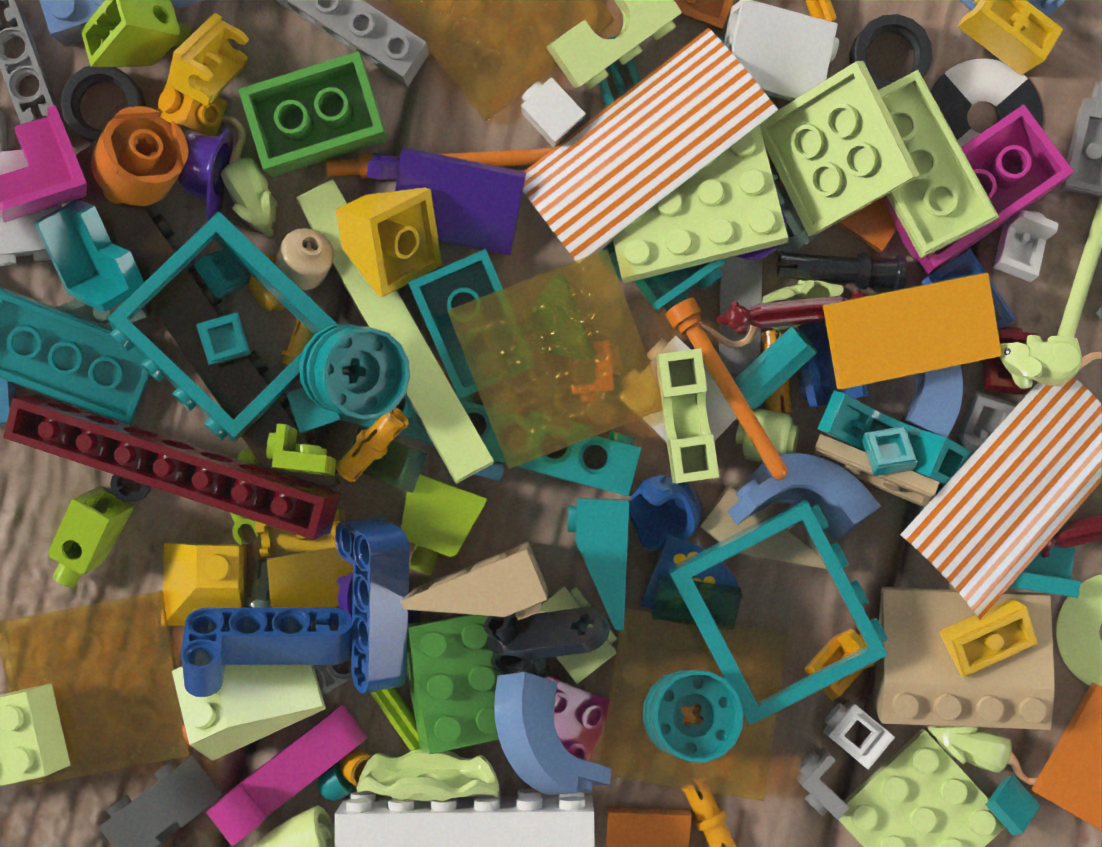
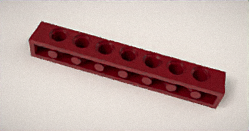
M39 395L12 398L3 435L4 439L312 540L331 533L341 496L340 492Z

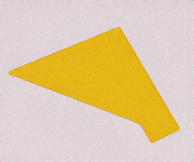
M336 547L267 559L271 608H336L338 606L340 587L336 581L340 576H347L353 572V565L339 555Z

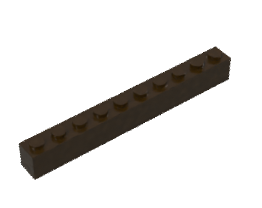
M96 140L76 154L87 183L86 197L79 200L96 207L111 242L131 252L145 282L178 251V248L170 238L175 232L164 216L160 213L155 217L148 205L116 204L104 196L103 189L95 180L91 169V155L97 143ZM193 259L148 303L221 408L232 419H235L271 383L265 375L269 367L256 349L251 351L248 356L209 367L196 324L224 316L217 306L222 302V299H217L207 284H202L194 273L196 269L193 264L196 261ZM285 392L242 435V438L263 468L321 487L333 489L341 483L336 477L338 473L336 468L335 476L289 472L273 468V459L267 458L268 436L270 432L276 433L277 424H287L297 430L296 444L314 445L312 440L317 438L313 430L305 433L299 432L294 415L288 408L290 403L286 395L287 392Z

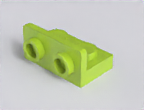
M277 424L276 433H269L266 455L268 459H273V468L289 472L335 476L336 459L326 455L327 449L314 445L296 444L297 430L287 424Z

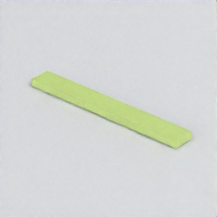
M332 179L296 197L297 203L311 228L323 234L330 241L334 251L332 265L367 327L389 333L402 345L409 359L410 380L405 394L455 483L457 484L491 466L494 463L493 458L397 290L384 297L378 296L342 249L335 209L347 203L335 181Z

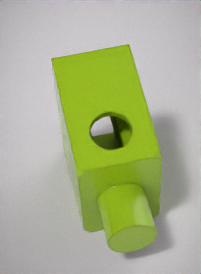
M105 0L81 29V34L91 67H139L157 64L171 47H179L191 36V30L187 23L177 21L173 4L170 0Z
M411 472L401 529L405 532L408 542L416 545L409 568L423 574L432 575L439 553L455 558L484 509L488 497L418 472Z
M101 486L73 498L48 550V556L59 562L52 576L53 579L63 586L74 588L81 575H86L102 565L135 505L119 500L112 492Z

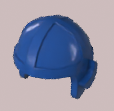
M652 476L640 483L629 500V515L636 528L641 545L648 550L654 551L663 549L668 536L681 540L690 538L701 521L702 504L690 482L672 483V476Z

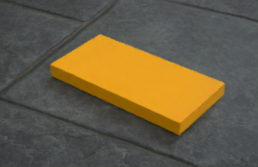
M979 273L823 305L837 389H846L1002 356L988 273Z

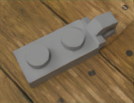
M1102 79L1095 83L1091 99H1083L1081 108L1078 110L1067 157V163L1074 173L1060 187L1063 190L1102 198Z

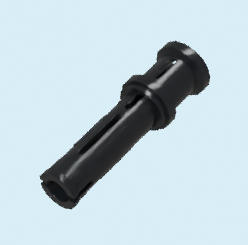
M780 251L777 260L781 264H795L793 267L777 265L778 278L854 282L855 287L866 290L868 286L892 287L893 291L903 289L906 281L907 261L905 255H896L895 258L891 259L871 257L869 252H862L856 258Z

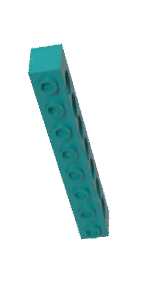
M351 365L343 366L342 374L350 373ZM405 394V408L402 412L408 418L409 424L398 435L433 444ZM473 394L459 399L467 415L478 413L485 418L486 430L480 437L494 461L629 496L641 447L633 446L634 437L610 431L609 439L592 435L593 426L570 421L568 428L552 424L554 416L530 410L528 417L512 413L514 405L490 399L488 407L472 403ZM340 414L342 420L366 427H371L378 419L362 420ZM519 424L525 428L527 439L521 447L510 448L504 443L503 432L507 426ZM553 434L562 436L567 443L566 453L558 459L547 457L542 448L544 440ZM591 445H598L606 452V463L600 469L593 470L584 464L583 453Z

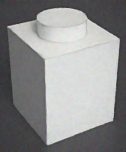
M552 77L544 84L537 81L522 96L525 102L521 105V114L553 148L569 137L585 122L586 113Z

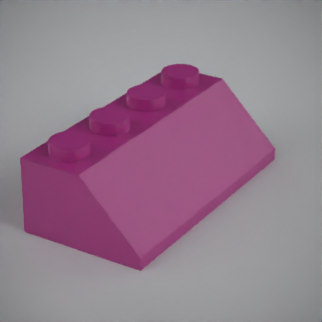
M1024 104L961 147L999 216L996 221L920 258L889 199H885L884 202L903 245L926 276H929L999 228L1019 211L1025 210L1053 191L1074 173L1073 169Z

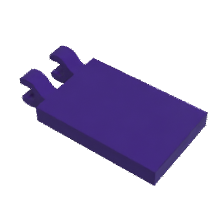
M406 147L402 149L400 158L373 153L372 159H369L367 177L380 180L397 179L395 191L424 187L431 189L438 241L511 255L526 172Z

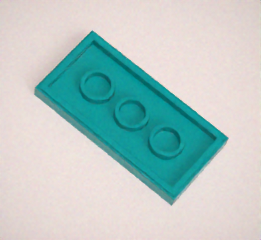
M0 287V378L107 418L132 425L151 375L141 365L145 358L134 348L126 352L109 335L113 329Z

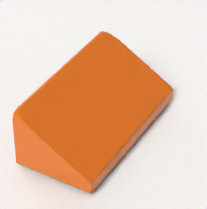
M607 806L605 847H689L691 812L689 809Z

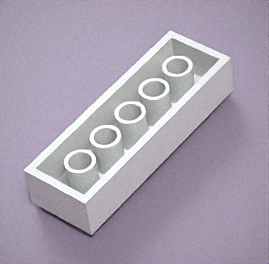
M521 789L517 791L518 796H501V791L499 790V797L479 795L475 797H455L446 801L399 800L393 797H376L374 792L366 791L358 794L357 791L351 793V797L344 798L335 813V847H595L592 795H584L582 792L543 795V793L535 789Z

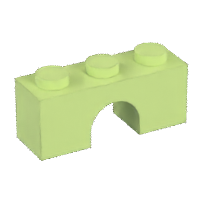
M614 0L623 15V27L616 38L604 39L594 33L587 21L583 20L546 46V48L574 88L585 84L589 90L609 76L605 68L613 62L619 60L624 65L643 51L639 46L642 41L651 35L657 41L676 27L673 19L682 13L674 0Z
M702 349L658 354L655 357L672 483L719 478L714 435L710 431L706 409L707 385Z

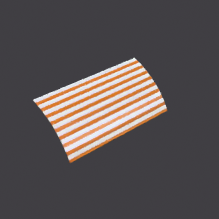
M708 28L524 171L526 172L523 192L578 264L778 109L733 53Z
M1075 377L1060 386H1049L1038 382L901 533V536L915 547L949 581L979 620L982 619L1101 483L1102 404Z

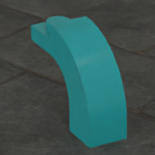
M835 390L817 428L834 437V440L866 452L862 442L865 432L905 426L918 461L915 470L911 471L936 480L942 486L948 483L967 462L972 451L946 437L900 422L845 393Z

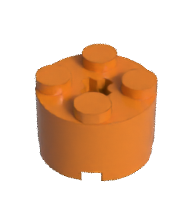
M133 106L120 110L106 124L92 151L91 169L95 180L103 189V194L109 201L116 204L125 203L133 206H146L154 204L167 196L182 172L188 158L186 137L174 121L170 124L159 116L161 112L153 108Z

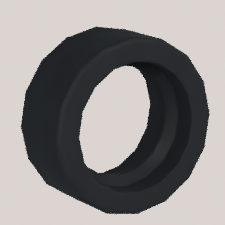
M899 14L882 15L870 21L855 38L849 53L850 65L856 61H864L878 90L897 81L879 78L870 70L867 64L866 52L870 42L883 33L901 35L911 44L914 50V63L907 75L919 70L923 78L928 73L932 61L931 41L925 29L911 18Z
M83 67L70 77L63 88L60 103L63 118L74 133L91 144L96 140L98 141L103 130L94 129L89 126L81 116L80 103L87 89L100 82L114 83L125 93L128 107H146L143 92L136 82L116 67Z

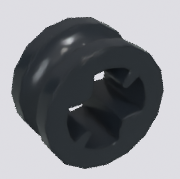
M113 474L111 478V491L116 498L123 502L141 501L148 496L152 488L141 484L139 491H131L128 495L124 491L127 486H122L123 477Z

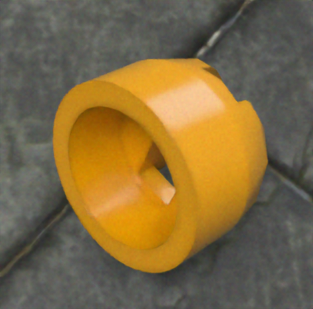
M352 750L340 762V770L343 777L357 786L361 773L372 756L362 750Z

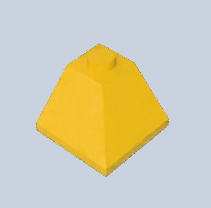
M424 187L368 194L335 209L342 249L378 296L384 297L407 285L408 282L442 266L431 189Z
M164 543L162 626H185L187 616L200 608H247L245 602L247 596L248 544Z

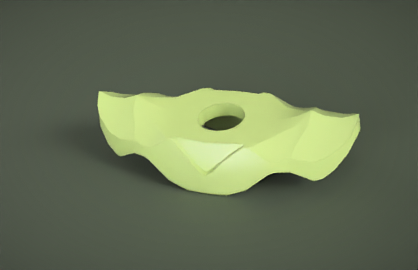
M422 749L411 751L400 757H390L382 753L374 754L367 761L356 788L358 794L368 791L391 796L399 800L446 801L455 797H475L479 795L499 797V783L491 763L483 755L466 759L451 751L428 754Z

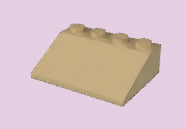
M528 541L418 586L405 596L401 603L405 610L506 617L515 613L517 620H520L542 610V603L547 600L548 587Z
M882 587L879 622L888 637V641L882 643L888 655L879 659L876 663L873 708L881 723L1051 730L1055 692L1051 596L1048 593L1004 592L993 606L1009 599H1015L1027 606L1038 644L963 678L957 670L940 635L941 629L975 615L957 590Z

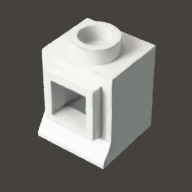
M849 699L844 705L838 703L825 719L827 726L823 732L868 770L895 738ZM857 720L872 731L859 748L845 737V734Z

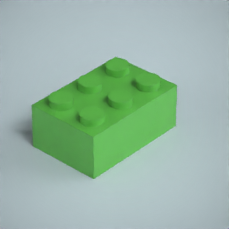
M359 51L238 89L262 168L271 177L389 141L369 73Z
M454 614L408 623L407 673L420 749L428 754L499 740L495 723L494 702L497 676L501 675V673L491 665L493 652L487 645L488 634L484 630V623L489 616Z

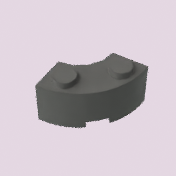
M193 755L181 764H178L174 758L154 773L158 781L133 801L126 795L106 810L111 818L100 825L99 829L113 847H157L164 839L190 822L223 794Z

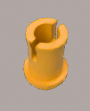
M298 319L287 350H282L281 355L284 356L282 364L286 366L303 351L306 344L314 336Z

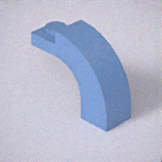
M956 365L916 374L915 392L901 422L947 438L955 424L962 403L963 377L961 366Z
M788 453L780 455L788 468V475L785 479H774L763 462L745 480L748 484L735 494L739 500L727 512L735 523L739 525L771 504H795L804 499L809 503L810 507L819 506L829 525L824 530L832 541L835 542L862 524L881 506L868 489L841 466L810 454Z
M527 672L497 676L494 709L498 738L507 760L524 782L535 790L547 795L574 794L577 792L589 793L592 792V786L610 785L611 768L576 758L562 745L554 724L557 682Z

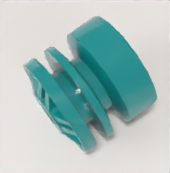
M350 324L328 326L314 334L306 344L299 363L300 382L307 396L320 408L362 420L380 418L395 409L405 396L410 380L409 359L402 345L389 333L371 327H359ZM351 365L350 373L342 374L343 366Z
M677 670L662 676L650 688L643 703V723L648 737L661 751L687 762L706 763L722 757L736 744L743 728V707L737 691L726 679L710 671ZM683 706H695L692 711L693 715L697 717L694 723L687 721L682 723L685 716L680 710Z

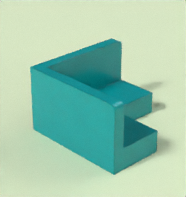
M76 199L35 222L37 231L69 296L101 312H105L127 300L144 283L131 252L111 242L94 205Z

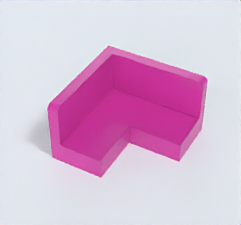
M56 105L47 107V117L14 127L28 167L0 175V214L4 223L86 197L87 183Z

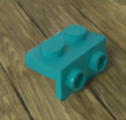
M725 259L712 261L633 282L656 314L659 315L664 310L668 311L676 304L688 299L686 295L699 285L704 291L718 282L724 276L721 270L725 267L726 261Z

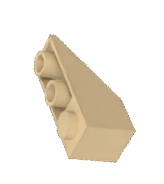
M740 485L737 490L726 486L702 517L698 526L715 540L721 542L777 512L773 510L768 516L760 510L737 525L727 511L739 500L735 494L743 486ZM793 525L739 552L745 555L827 569L813 541L806 536L803 541H800L789 532Z

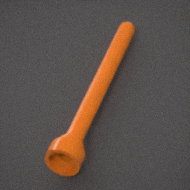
M693 297L681 301L666 312V318L674 330L679 329L682 335L686 334L695 349H702L703 363L769 472L776 480L785 479L788 475L787 466L701 327L703 323L700 317L703 313Z

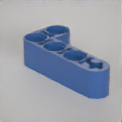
M382 517L341 521L337 524L335 530L337 551L344 560L353 565L351 654L353 683L358 692L362 694L401 687L406 681L408 610H405L401 603V600L409 593L410 552L407 536L400 527Z
M340 608L197 609L191 612L185 621L181 648L184 687L189 694L195 697H208L217 693L223 684L225 665L342 664L348 661L352 654V619L346 610Z

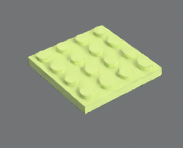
M760 124L612 237L623 283L788 243V235Z

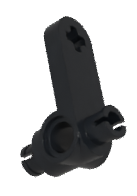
M580 607L537 613L517 620L516 616L501 618L499 616H489L484 623V630L488 634L487 645L493 652L491 665L494 669L505 675L527 672L545 678V675L549 676L550 668L547 665L548 657L592 652L602 646L607 640L610 626L597 608Z

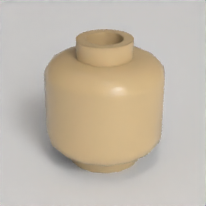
M308 228L295 229L287 234L281 242L276 255L275 265L301 290H310L316 288L325 280L333 264L334 251L330 241L320 232Z

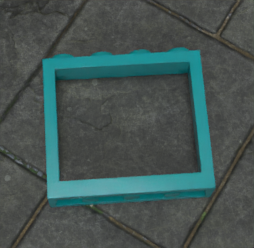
M218 211L108 317L110 326L114 329L109 335L126 352L134 348L145 358L141 365L154 379L160 382L165 377L176 388L172 395L187 410L191 412L196 407L208 418L203 424L212 434L214 433L221 441L227 436L235 444L300 378L299 363L303 351L235 419H232L138 330L130 320L212 240H215L313 334L328 326L338 324Z
M804 499L669 568V573L724 678L737 691L743 707V714L749 726L888 655L882 643L888 641L883 627L877 618L869 620L862 607L869 603L862 587L857 580L850 583L843 570L849 563L837 542L830 545L823 532L824 529L829 527L825 516L818 505L810 507L809 503ZM802 520L867 646L757 702L692 577Z

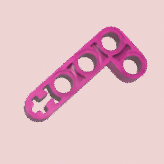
M342 703L222 796L206 813L230 845L234 846L256 829L267 816L360 745L368 735Z

